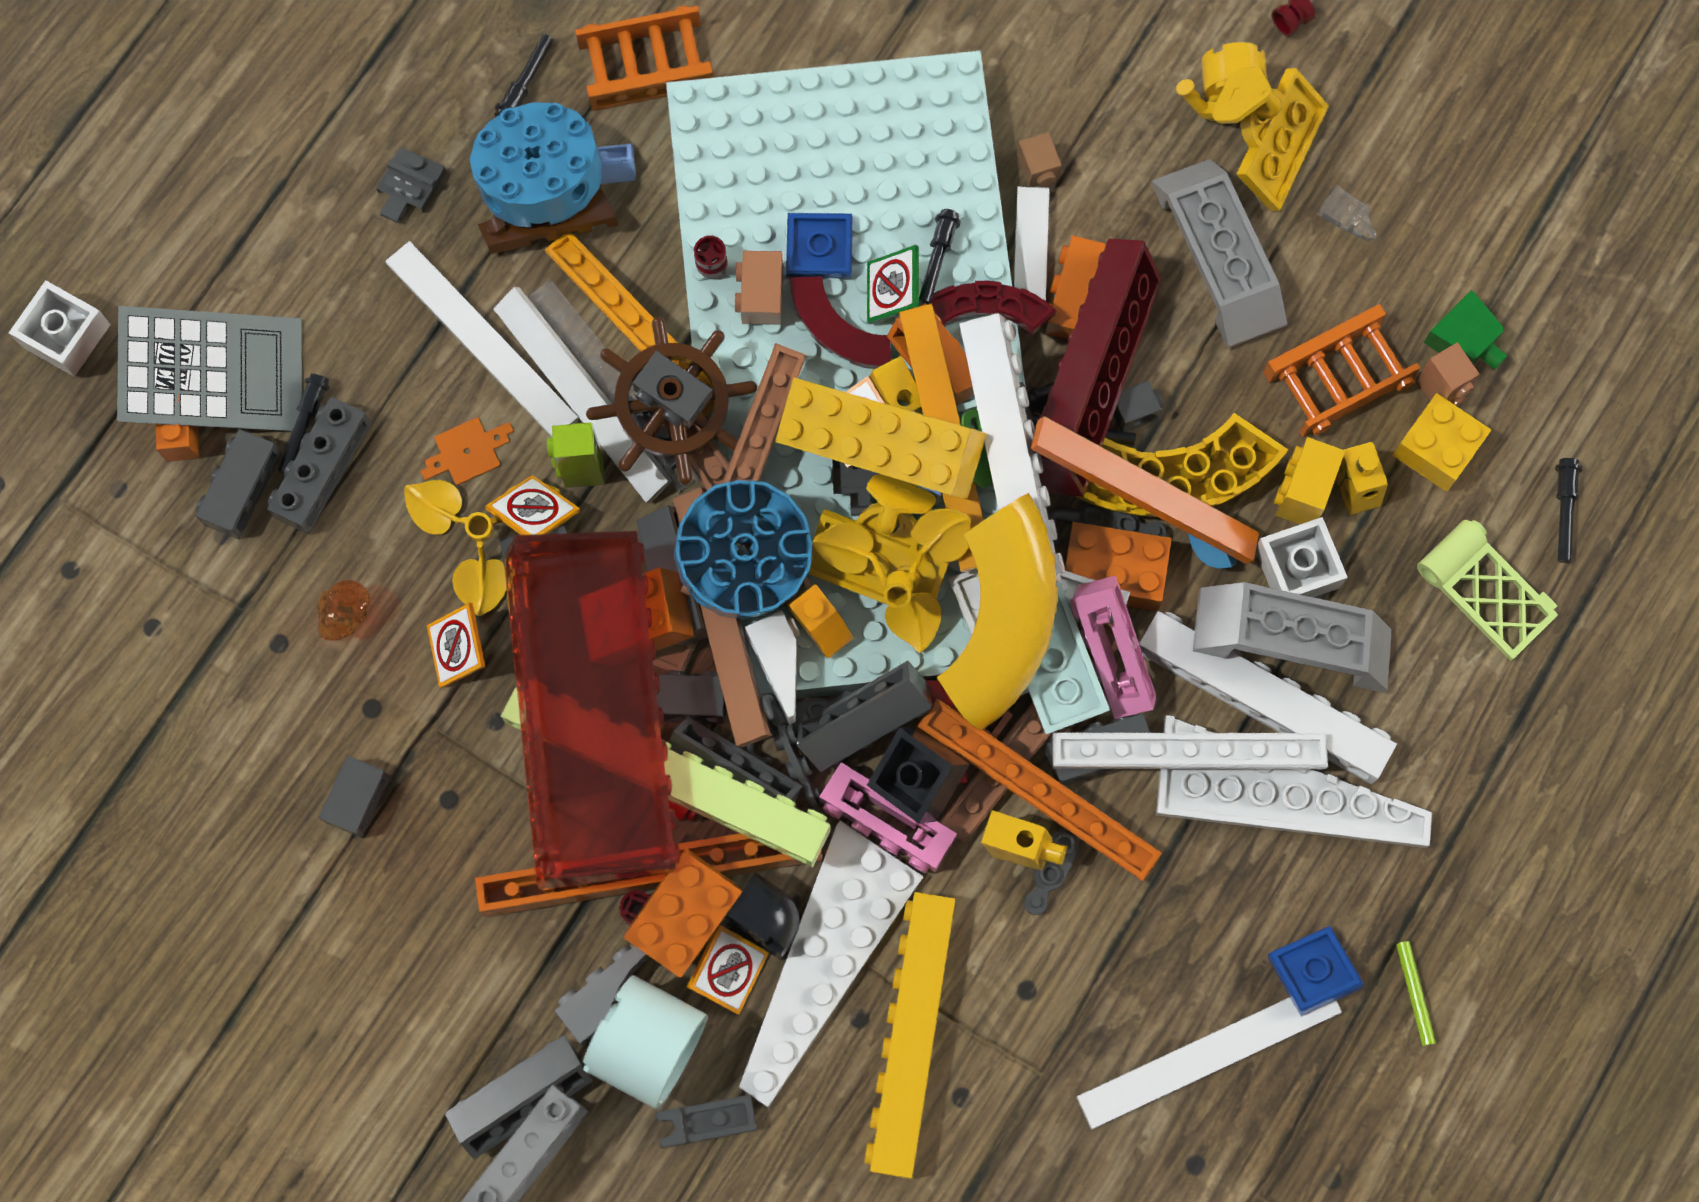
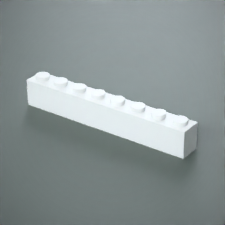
M999 313L959 323L982 432L987 433L985 447L998 508L1000 510L1027 493L1030 494L1048 531L1047 536L1051 551L1055 555L1056 583L1062 582L1060 574L1065 572L1061 554L1055 553L1053 540H1057V530L1053 519L1048 520L1046 507L1050 506V497L1046 486L1041 487L1039 473H1043L1042 460L1039 453L1034 454V451L1031 450L1035 428L1032 420H1027L1025 407L1029 406V399L1025 387H1020L1017 374L1022 373V367L1018 354H1013L1010 341L1015 340L1011 321H1006V318Z
M1160 611L1157 612L1139 643L1143 657L1278 733H1326L1328 761L1371 785L1379 778L1397 745L1390 740L1391 736L1378 728H1372L1371 730L1360 723L1361 720L1356 715L1347 711L1341 713L1330 707L1331 703L1324 697L1316 694L1310 696L1301 691V686L1295 681L1276 677L1271 674L1269 667L1257 661L1249 662L1242 658L1241 652L1233 649L1226 658L1193 652L1195 629L1192 630L1183 625L1182 619L1173 613L1165 612L1163 614Z

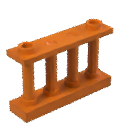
M680 6L673 11L602 25L589 24L581 29H576L575 33L579 50L589 48L595 83L587 86L592 111L666 97V83L713 78L710 61L700 62L693 28L701 26L698 6ZM680 30L688 64L684 67L672 69L669 68L662 34ZM650 36L657 71L641 75L638 73L632 40ZM619 42L626 77L610 81L607 78L601 46Z
M1380 304L1268 361L1263 372L1268 382L1271 383L1277 379H1280L1281 382L1285 381L1308 418L1300 430L1302 437L1312 432L1314 436L1319 435L1332 426L1331 422L1394 389L1400 392L1415 383L1414 378L1420 370L1418 363L1403 369L1379 331L1381 329L1380 325L1386 316ZM1362 335L1364 338H1369L1392 375L1377 384L1352 346L1353 340ZM1333 350L1337 353L1341 352L1364 391L1349 399L1324 361L1325 354ZM1306 364L1309 367L1313 366L1336 406L1320 413L1297 377V369Z

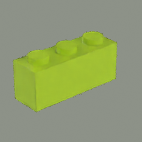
M593 423L552 426V437L547 438L548 457L552 460V466L556 470L557 478H562L565 487L605 485L603 453Z

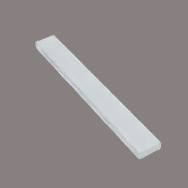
M410 241L385 261L387 266L550 437H552V426L576 424L579 421L578 416Z
M513 287L496 305L494 311L583 423H593L599 444L619 468V461L633 442L623 431L618 417L589 420L586 416L588 408L612 403L523 291L518 287ZM645 450L629 471L621 470L646 503L652 502L673 481L654 456Z
M1326 733L1052 734L1053 769H1326L1328 767Z
M1287 998L1085 1092L1076 1098L1090 1128L1093 1129L1342 1013L1337 1001H1334L1300 1016L1291 998Z

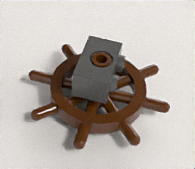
M656 317L652 320L655 345L639 352L629 362L610 349H603L600 352L601 360L621 373L615 388V403L590 407L586 411V416L589 420L618 417L623 431L633 442L619 461V468L622 471H629L645 450L657 456L675 457L679 481L681 484L687 485L692 481L688 455L703 449L714 439H717L732 451L735 450L739 438L723 428L728 413L729 398L753 394L757 391V384L754 381L726 384L720 368L711 359L724 341L725 335L722 331H714L701 350L686 344L669 343L665 321L661 317ZM672 360L690 363V365L684 370L672 362ZM701 371L707 376L712 387L697 379ZM633 385L634 391L637 392L635 395L637 400L629 401V394ZM715 400L713 413L708 418L701 411L709 401ZM656 410L643 430L636 424L631 415ZM666 420L669 421L672 441L654 438ZM692 424H695L701 428L698 433L685 439L683 425L690 428Z

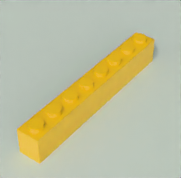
M914 892L913 901L906 900L903 920L910 921L908 935L901 934L898 949V954L904 955L903 968H895L892 989H898L899 993L897 1003L890 1002L887 1023L893 1024L891 1038L884 1037L881 1058L888 1059L886 1073H878L875 1092L882 1094L880 1108L873 1107L870 1128L877 1129L875 1143L867 1142L864 1164L871 1165V1173L912 1179L955 905L954 898Z

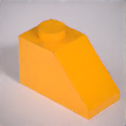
M816 584L811 585L786 605L787 609L827 659L854 639V636L837 610Z

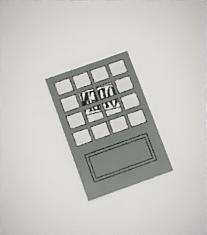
M118 306L117 422L173 425L178 423L179 425L293 431L300 412L297 410V406H299L302 398L301 318Z

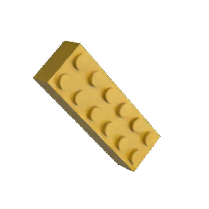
M793 377L775 442L951 496L968 499L987 433Z

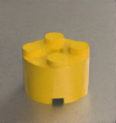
M1235 42L1222 45L1223 50L1213 53V49L1207 51L1201 60L1204 97L1207 102H1217L1227 79L1238 69L1260 67L1267 77L1264 50L1259 52L1258 46L1252 43Z

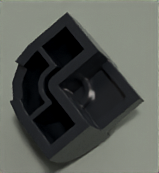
M754 873L742 893L725 916V919L752 936V942L779 960L782 959L792 944L799 929V912L794 901L783 890L757 873Z

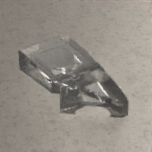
M1339 186L1333 187L1317 214L1335 226L1366 241L1372 242L1377 236L1376 230H1372L1368 215L1371 212L1369 203L1363 205L1361 201Z

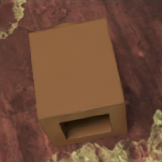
M1049 132L1019 141L1017 156L1029 187L1037 185L1039 187H1046L1059 179L1062 165Z

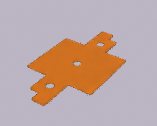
M476 417L434 436L441 453L425 460L427 468L420 471L423 479L427 480L449 470L455 484L459 485L500 466V462L493 449L509 442L507 435L514 431L510 422L485 432L479 418ZM499 435L500 439L494 440V436ZM468 448L470 449V453L465 454L464 450ZM440 462L439 467H435L434 464Z

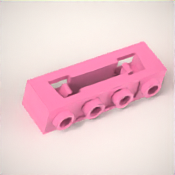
M1112 576L1077 585L1074 597L1070 601L1074 617L1081 620L1083 626L1081 637L1086 649H1091L1094 658L1091 662L1097 678H1101L1104 687L1102 691L1109 708L1112 710L1114 719L1154 710L1156 693L1117 577ZM1111 614L1114 619L1112 631L1126 669L1125 672L1120 673L1119 681L1116 675L1118 666L1103 625L1110 622Z
M840 763L819 796L820 803L824 805L822 810L835 819L839 820L841 816L852 822L851 828L865 837L872 834L882 840L879 845L894 855L901 852L911 858L908 863L917 870L926 873L929 869L935 873L955 842L957 833L938 821L918 824L867 786L869 779L845 764ZM852 785V786H854L855 788L859 789L860 791L857 792L856 790H854V789L851 788L850 786ZM863 793H865L869 797V802L913 829L919 826L920 828L914 834L912 842L920 845L924 850L908 842V836L861 807L859 810H856L843 802L844 799L858 808L864 799ZM922 829H924V830L927 831L928 833L932 834V835L934 836V838H932L931 836H929V835H927L926 833H924V831H923Z

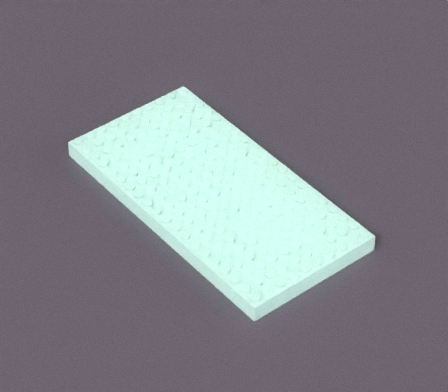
M981 51L666 83L692 347L701 350L714 331L720 330L724 333V341L711 359L720 368L726 384L754 381L757 384L758 390L775 343L807 355L798 379L846 392L867 376L870 377L871 372L875 370L853 365L850 361L828 352L812 338L811 333L804 326L802 320L799 319L791 296L790 278H786L787 213L852 214L851 278H822L827 299L836 313L850 325L868 333L887 335L896 318L900 317V314L873 324L867 323V262L913 245L919 246L920 295L933 250L930 243L937 225L935 217L942 209L956 211L959 214L961 224L959 228L955 229L951 250L945 253L934 293L951 285L958 286L975 283V281L1002 282L1001 284L1012 286ZM712 235L718 237L726 246L728 266L726 271L717 278L704 277L696 268L694 246L704 236ZM743 251H782L781 325L742 324L741 313H735V293H741L742 282H736V262H742ZM988 315L962 318L947 325L945 328L960 343L961 348L965 352L959 323ZM1011 321L1015 334V340L1010 341L1013 354H1018L1022 367V373L1017 375L1019 382L1025 384L1018 326ZM890 341L892 361L902 355ZM905 361V363H906V365H907V367H908V369H909V371H910V373H911V375H912V377H913V379H914V381H915L913 369H912V368L909 366V364ZM756 392L729 398L728 413L723 428L737 438L740 437ZM973 396V397H971V398L965 400L964 402L958 404L957 406H959V405H961V404H964V403H966V402H969V401L974 400V399H975V396ZM897 400L901 406H908L905 401ZM713 411L707 415L708 418L711 417ZM714 439L713 441L728 463H730L734 451L717 439ZM774 440L759 482H767L793 499L807 518L812 541L821 514L825 509L855 521L858 519L859 516H851L850 494H833L832 459L786 446ZM870 494V503H871V505H872V504H875V503H879V502ZM735 544L738 547L736 553L739 556L744 554L751 556L744 545ZM947 569L937 597L942 612L940 626L932 642L921 653L890 630L885 621V610L888 605L807 574L806 576L812 585L816 584L837 610L854 636V639L827 659L799 622L793 618L800 633V636L796 637V699L838 695L843 691L853 693L907 660L924 680H938L937 677L958 659L971 638L948 581L949 577L959 573ZM784 604L772 613L750 619H741L761 699L764 695L770 694L778 701L746 636L745 627L781 610L786 619L792 617Z

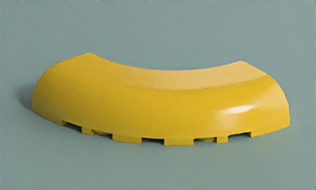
M1235 413L1217 431L1204 438L1201 442L1187 448L1181 447L1150 453L1136 451L1135 448L1120 445L1107 438L1104 439L1102 448L1211 507L1224 503L1258 483L1275 468L1288 452L1287 448ZM1091 481L1088 483L1084 497L1074 496L1096 507L1116 513L1157 517Z
M1029 493L1009 503L963 534L973 554L980 582L979 614L972 636L964 651L937 679L962 716L977 729L986 728L1001 717L1016 702L1033 680L1034 674L1047 652L1052 636L1051 631L1058 603V585H1056L1054 567L1056 565L1055 555L1051 551L1047 536L1048 531L1043 518Z

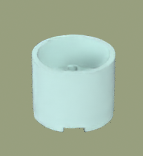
M632 975L615 997L618 1004L614 1003L604 1021L600 1022L585 1054L583 1063L586 1065L583 1070L658 1110L670 1095L692 1056L705 1028L708 1015Z

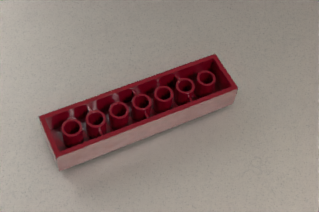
M1108 238L1104 251L1099 255L1098 267L1094 278L1090 279L1085 302L1079 308L1075 329L1069 335L1064 358L1059 361L1058 374L1054 385L1049 388L1045 409L1038 417L1039 420L1045 416L1102 447L1162 282V278L1145 241ZM1039 454L1043 465V473H1039V478L1043 486H1046L1048 493L1084 497L1089 483L1088 479Z

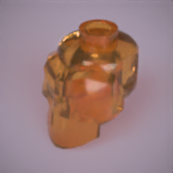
M343 580L333 585L329 590L322 592L317 604L319 614L317 629L320 637L330 641L348 637L354 634L357 625L366 619L370 609V595L361 583L353 580Z

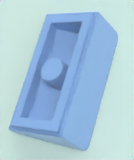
M633 144L598 147L602 162L600 184L636 180Z

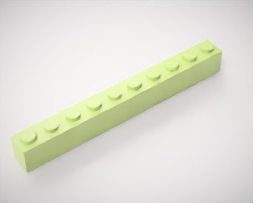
M519 680L501 714L506 724L808 866H814L830 833V824L826 823L827 817L811 809H808L807 813L794 808L796 804L794 801L782 795H777L776 798L770 797L763 793L765 789L752 781L746 780L744 784L732 779L733 773L722 767L715 766L714 769H710L701 764L703 761L701 758L690 752L684 751L683 755H680L670 750L672 745L660 738L653 737L652 741L640 736L641 731L630 724L623 722L620 727L610 722V716L600 710L592 708L588 712L578 707L580 703L570 696L561 694L560 698L548 693L549 688L540 682L531 680L528 684Z

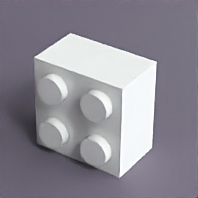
M45 280L9 334L24 349L75 377L111 324L98 309Z
M1323 517L1260 538L1257 543L1256 555L1270 588L1316 597L1341 588L1348 578Z

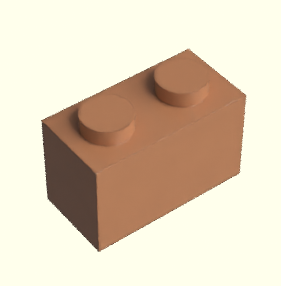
M743 251L742 262H736V282H742L741 293H735V313H741L742 324L781 325L782 251Z
M1457 342L1431 357L1416 379V382L1429 401L1437 393L1458 407L1466 401L1467 398L1465 396L1474 390L1473 384L1480 374Z

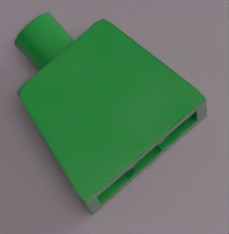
M1472 290L1429 332L1424 340L1427 346L1438 353L1458 342L1473 365L1481 358L1493 370L1507 358V355L1494 344L1504 332L1503 326Z

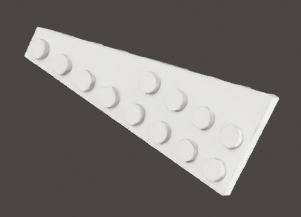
M1166 715L1164 720L1163 733L1212 732L1205 730L1206 728L1201 726H1193L1177 720L1174 716ZM1160 769L1156 805V815L1421 848H1428L1430 846L1432 812L1397 799L1392 800L1373 793L1365 787H1357L1339 780L1338 777L1330 774L1325 775L1312 769Z
M839 821L833 833L799 929L792 943L739 1086L767 1107L770 1106L905 906L906 900H909L923 879L922 875L842 821Z

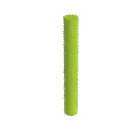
M1410 941L1397 943L1396 946L1422 1046L1436 1044Z

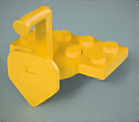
M1260 67L1238 69L1227 79L1217 102H1206L1194 89L1195 85L1192 80L1184 79L1180 81L1176 87V92L1185 99L1201 118L1216 121L1219 124L1238 123L1241 121L1240 127L1243 139L1249 149L1236 175L1270 211H1280L1329 105L1297 68H1286L1277 89L1271 88L1264 71Z
M877 474L871 477L866 490L879 503L872 504L863 510L856 521L827 509L822 512L815 536L829 527L844 521H854L864 525L874 537V546L870 552L877 556L885 576L888 577L889 574L895 571L909 572L919 550L922 548L912 537V531L917 520L911 513H927L931 511L935 505L936 498L929 491L919 488L918 485ZM812 543L811 565L808 574L888 605L883 596L885 586L879 584L880 578L870 559H868L867 568L862 573H844L827 563L819 555ZM927 551L915 573L912 596L925 592L937 599L950 562L935 560Z

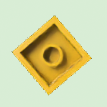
M1436 393L1392 456L1447 492L1491 432V429Z
M1309 437L1306 438L1302 447L1296 445L1286 465L1282 485L1279 486L1273 502L1279 505L1275 516L1299 525L1320 518L1325 510L1345 450Z

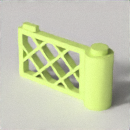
M1463 520L1417 564V569L1428 583L1439 588L1511 661L1558 616L1554 611L1557 605L1545 592L1539 595L1487 542L1486 529L1479 522ZM1485 555L1495 564V576L1479 575V560ZM1472 568V575H1465ZM1459 580H1472L1473 598H1462L1452 587ZM1479 581H1495L1496 599L1479 598ZM1502 582H1513L1518 587L1519 600L1502 599ZM1479 604H1496V622H1485L1480 617ZM1502 605H1519V623L1503 622ZM1526 606H1536L1546 617L1538 624L1526 623ZM1503 628H1519V643L1513 649L1503 640ZM1526 629H1532V630L1526 635Z

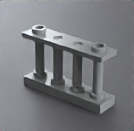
M552 1085L462 1202H520L589 1111L571 1096L567 1097Z

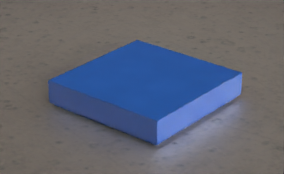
M787 213L786 278L822 276V278H851L852 214Z
M1330 926L1268 953L1270 963L1300 1016L1363 988L1364 983Z

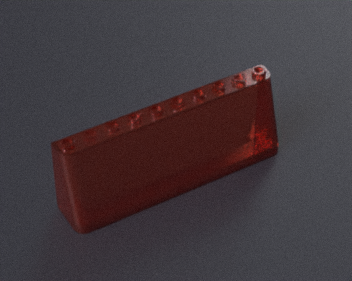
M637 531L515 535L505 553V579L536 882L539 889L669 873L676 869V865L680 861L679 846L677 843L673 844L672 830L676 826V817L674 810L669 809L668 796L672 792L670 775H665L664 762L668 758L666 741H661L660 728L664 724V715L662 708L657 707L656 694H659L660 681L658 674L653 672L652 661H655L656 647L655 642L649 638L648 630L652 625V613L650 607H646L645 595L648 593V579L646 575H642L641 562L644 561V546L642 542H638Z

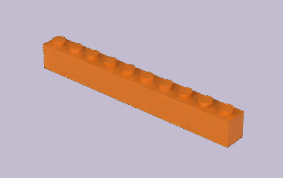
M739 833L476 877L475 882L479 912L485 917L627 894L630 891L656 889L684 848H687L726 877L804 863ZM820 851V853H819V856H818L816 862H817V861H823V860H822V852H821V851Z

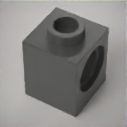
M1149 381L1123 390L1113 414L1120 430L1128 432L1157 421L1163 407L1161 395L1157 389H1152Z

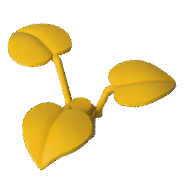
M431 480L419 484L406 485L404 488L406 507L411 518L421 530L432 535H442L449 530L451 521L465 524L468 536L477 542L479 561L467 559L460 563L454 571L452 583L458 598L465 605L467 603L473 604L476 616L487 614L504 597L507 590L504 564L500 560L491 559L485 561L483 542L491 538L494 531L493 525L504 522L497 517L489 518L482 512L472 513L468 517L455 516L462 508V497L459 490L449 482ZM546 484L560 494V490L558 488Z
M945 508L932 510L922 515L914 525L912 537L923 547L919 550L909 572L895 571L889 574L888 577L885 576L877 556L870 552L874 546L872 533L867 527L858 522L844 521L837 523L816 535L812 543L816 551L827 563L844 573H862L867 568L868 559L872 561L880 578L879 584L885 586L883 596L888 604L885 610V621L888 627L896 636L909 643L915 650L921 653L937 634L942 612L939 602L931 594L921 592L912 596L915 573L927 551L935 560L941 562H952L962 557L969 547L963 534L971 529V518L958 510Z

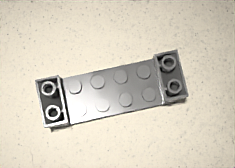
M1208 159L1152 180L1151 185L1163 210L1171 209L1218 310L1215 323L1227 349L1287 327L1280 284L1227 172Z
M1241 582L1199 589L1193 652L1226 658L1233 649L1352 674L1354 675L1353 686L1385 693L1388 690L1392 629L1373 610Z

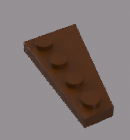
M599 187V190L584 209L563 222L550 225V222L547 221L540 224L531 223V227H520L495 217L478 224V227L490 253L494 254L529 246L535 239L544 238L551 241L560 239V234L578 230L579 234L591 232L593 226L607 224L609 228L619 224L601 187Z

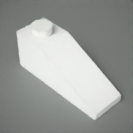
M781 610L746 626L745 631L790 725L795 722L796 637L800 636V633L793 618L786 619Z

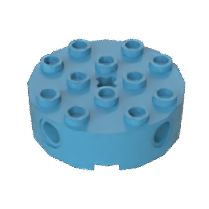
M532 102L503 110L499 116L488 122L484 129L478 133L470 156L473 177L483 203L497 218L520 227H531V223L540 224L549 221L550 225L566 221L587 206L599 190L602 178V162L591 126L577 111L562 106L559 103Z
M737 480L714 485L692 502L677 529L674 558L682 584L697 603L719 616L750 619L772 613L797 593L810 570L812 540L806 516L789 495L767 482ZM737 543L742 546L747 543L750 546L748 553L751 556L746 554L739 556L736 553L738 547L735 544Z

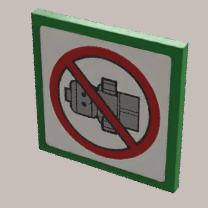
M913 245L867 262L868 324H873L899 315V312L919 307V246Z

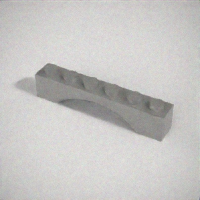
M724 917L719 925L729 929L734 924ZM627 945L613 956L615 962L605 970L602 967L596 969L585 979L588 983L578 992L572 989L558 1001L560 1006L555 1012L583 1046L592 1040L600 1022L604 1021L613 1004L618 1002L615 1000V997L624 983L650 958V956L636 946L631 948Z

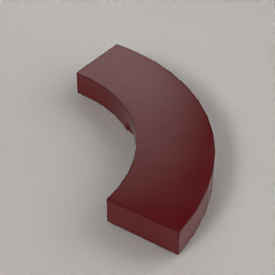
M822 276L790 278L791 296L798 317L811 333L812 338L828 352L850 361L851 364L864 368L877 369L891 361L890 340L887 338V335H877L862 331L842 319L827 299Z
M975 281V283L958 286L951 285L935 292L931 301L934 312L938 315L944 327L962 318L977 315L989 316L999 313L1007 320L1018 324L1033 335L1056 315V310L1036 294L1026 289H1018L997 281Z

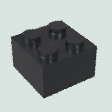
M899 727L868 781L867 786L918 824L936 822L970 764L919 727Z

